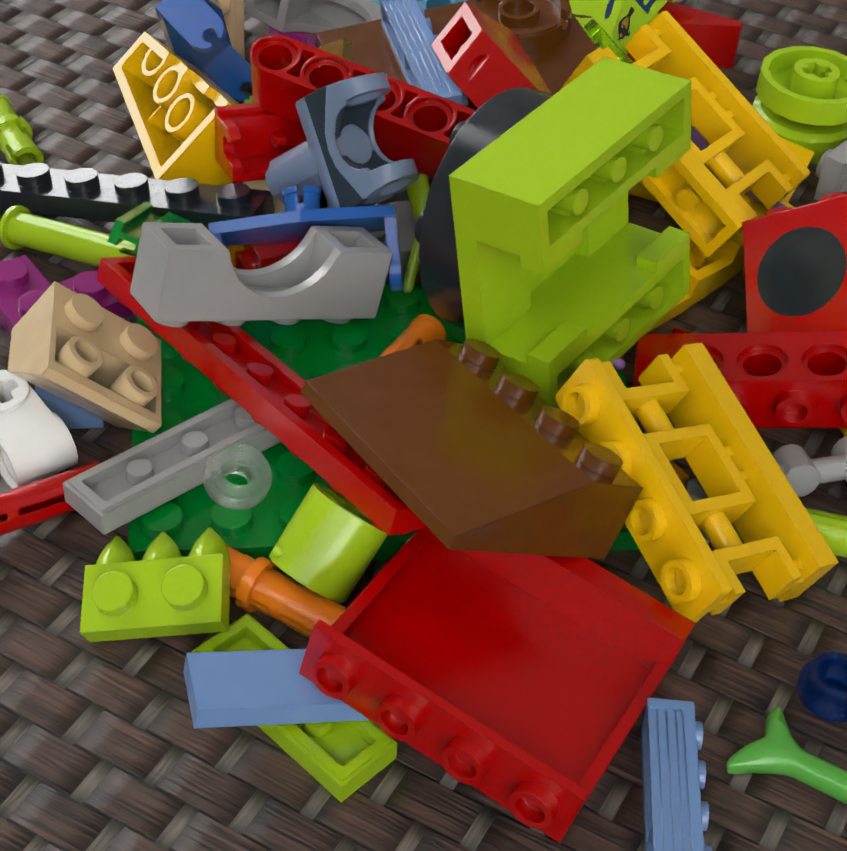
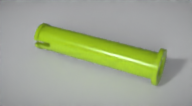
M21 205L11 206L1 217L0 241L6 248L12 250L26 247L99 267L101 258L137 256L133 254L136 245L124 240L115 246L107 242L110 234L33 215L28 208Z

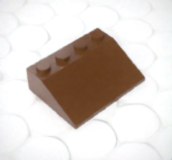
M467 338L464 344L435 339L305 381L300 393L448 549L605 559L643 489L642 486L621 469L623 460L616 453L602 445L590 442L578 431L580 423L576 418L559 408L549 406L538 396L540 388L537 384L523 375L509 371L499 362L502 357L500 352L489 344L477 339Z

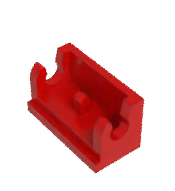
M256 103L214 107L215 160L232 183L266 179L265 173L269 168L271 160L307 141L301 124L266 111Z

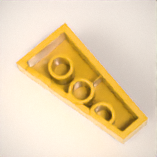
M144 31L113 67V71L155 179L171 181L178 178H192L199 184L218 186L231 184L232 181L215 160L214 107L238 105L239 103L194 65L176 55L170 48Z

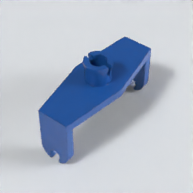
M162 0L155 7L168 47L176 55L205 72L239 104H243L244 99L249 100V96L243 94V89L247 85L252 86L251 65L232 47L222 9L212 0Z
M302 185L303 203H301V197L298 195L297 186L283 190L282 197L284 199L285 212L208 223L209 231L227 249L230 245L300 242L311 226L364 227L368 232L385 230L386 246L393 252L389 266L391 290H404L395 204L321 208V189L316 186Z

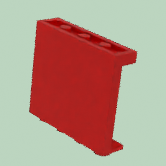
M429 528L417 530L331 626L320 619L316 622L309 638L299 674L313 682L325 695L341 700L376 723L391 738L407 743L442 766L457 781L471 785L511 811L526 826L538 829L558 843H561L644 711L647 698L653 697L696 623L588 558L448 549Z

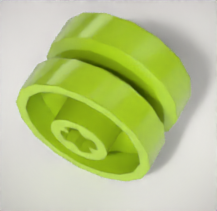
M791 46L775 50L767 55L760 69L756 87L758 95L755 97L752 106L781 138L814 151L815 153L810 164H818L828 149H835L847 140V56L833 50L814 46Z

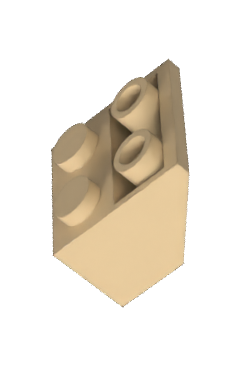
M54 281L12 328L7 371L116 427L155 433L161 427V339L155 337L144 326L130 323L104 309L90 296L76 293Z

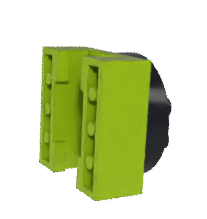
M603 57L555 95L528 87H517L501 92L479 107L467 121L457 124L451 133L449 147L434 176L425 208L419 215L415 225V238L419 243L422 292L426 295L430 306L440 318L451 325L465 330L466 339H477L494 347L502 356L499 362L509 371L523 375L537 384L540 388L538 396L549 406L559 408L555 400L556 393L585 359L598 358L601 362L611 361L613 365L617 358H621L689 293L690 233L668 226L662 233L630 223L628 191L647 175L657 178L691 149V80Z

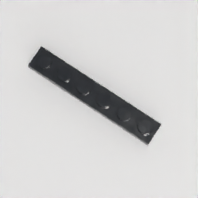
M0 161V210H7L11 206L21 205L28 208L34 214L115 223L117 218L146 201L153 204L152 214L163 217L171 212L193 223H202L207 229H209L208 223L267 215L275 212L273 195L270 191L250 189L248 185L242 183L218 186L199 184L192 178H178L170 181L150 179L142 173L111 175L98 173L93 168L62 170L49 168L44 163L14 165L4 164Z

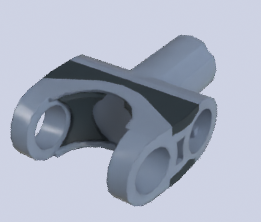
M372 73L345 79L318 88L296 102L295 107L307 141L270 161L265 177L273 197L279 199L284 204L283 190L297 186V192L301 197L302 203L304 201L302 185L319 187L321 192H324L329 208L375 206L396 197L419 179L414 159L389 160L380 151L375 141L373 130L374 116L379 105L386 100L385 95L391 91L386 73Z

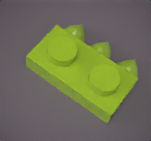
M208 528L194 543L189 556L182 557L173 539L165 532H161L149 545L142 560L136 561L129 546L119 536H115L102 550L96 564L85 565L80 634L89 642L229 631L231 561L224 541L212 528Z

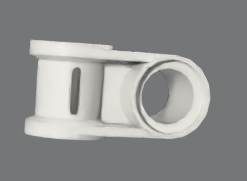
M0 370V474L6 484L11 489H15L28 483L51 477L75 466L78 463L77 449L63 420L56 413L51 412L26 380L7 370Z

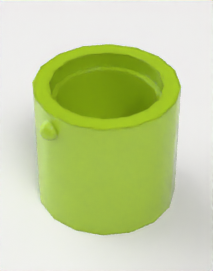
M313 483L269 554V557L283 572L302 585L328 599L345 603L388 534L377 529L370 519L343 495L324 485Z

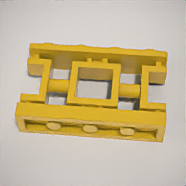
M663 11L656 15L649 25L646 23L641 26L624 48L636 60V62L632 63L633 65L691 80V123L710 145L701 151L691 140V149L660 176L654 178L647 175L640 182L683 231L690 233L691 240L709 258L743 230L744 221L754 219L757 216L756 212L741 196L751 190L764 206L770 210L808 177L810 171L668 11ZM599 47L586 55L562 88L603 57L621 60L609 47L604 49Z
M703 343L683 345L672 359L668 354L658 355L638 377L642 386L630 388L625 387L611 361L601 362L598 358L585 359L556 393L555 400L559 408L579 421L580 427L578 431L590 442L602 445L616 453L623 460L621 469L643 487L624 523L674 611L694 623L698 622L708 612L711 615L722 613L746 592L736 575L749 571L753 572L769 600L777 598L779 602L793 599L800 596L839 563ZM666 414H668V416L670 417V419H671V421L673 422L675 428L673 427L672 423L670 422V420H669V418L667 417ZM635 419H638V421L640 422L641 426L645 431V434L642 433ZM685 458L708 498L692 501L669 461ZM731 523H733V525L735 526V528H736V530L738 531L739 535L741 536L743 542L741 541L740 537L738 536L737 532L735 531V529H734V527L732 526ZM700 530L704 531L706 537L708 538L709 542L711 543L714 549L713 551L710 549Z

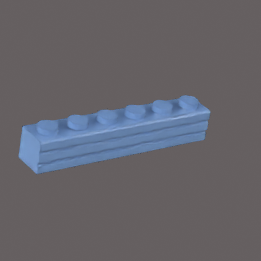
M380 0L381 23L408 84L468 107L467 96L447 75L431 46L438 35H433L431 20L429 17L425 18L422 2H417V0Z
M648 697L640 724L645 851H712L711 844L704 843L703 831H707L709 823L708 801H701L700 790H703L705 787L706 763L704 760H698V750L701 749L703 743V723L695 720L694 702Z

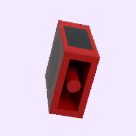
M830 193L821 197L819 202L797 208H774L767 211L763 217L744 221L743 243L747 333L847 331V193Z

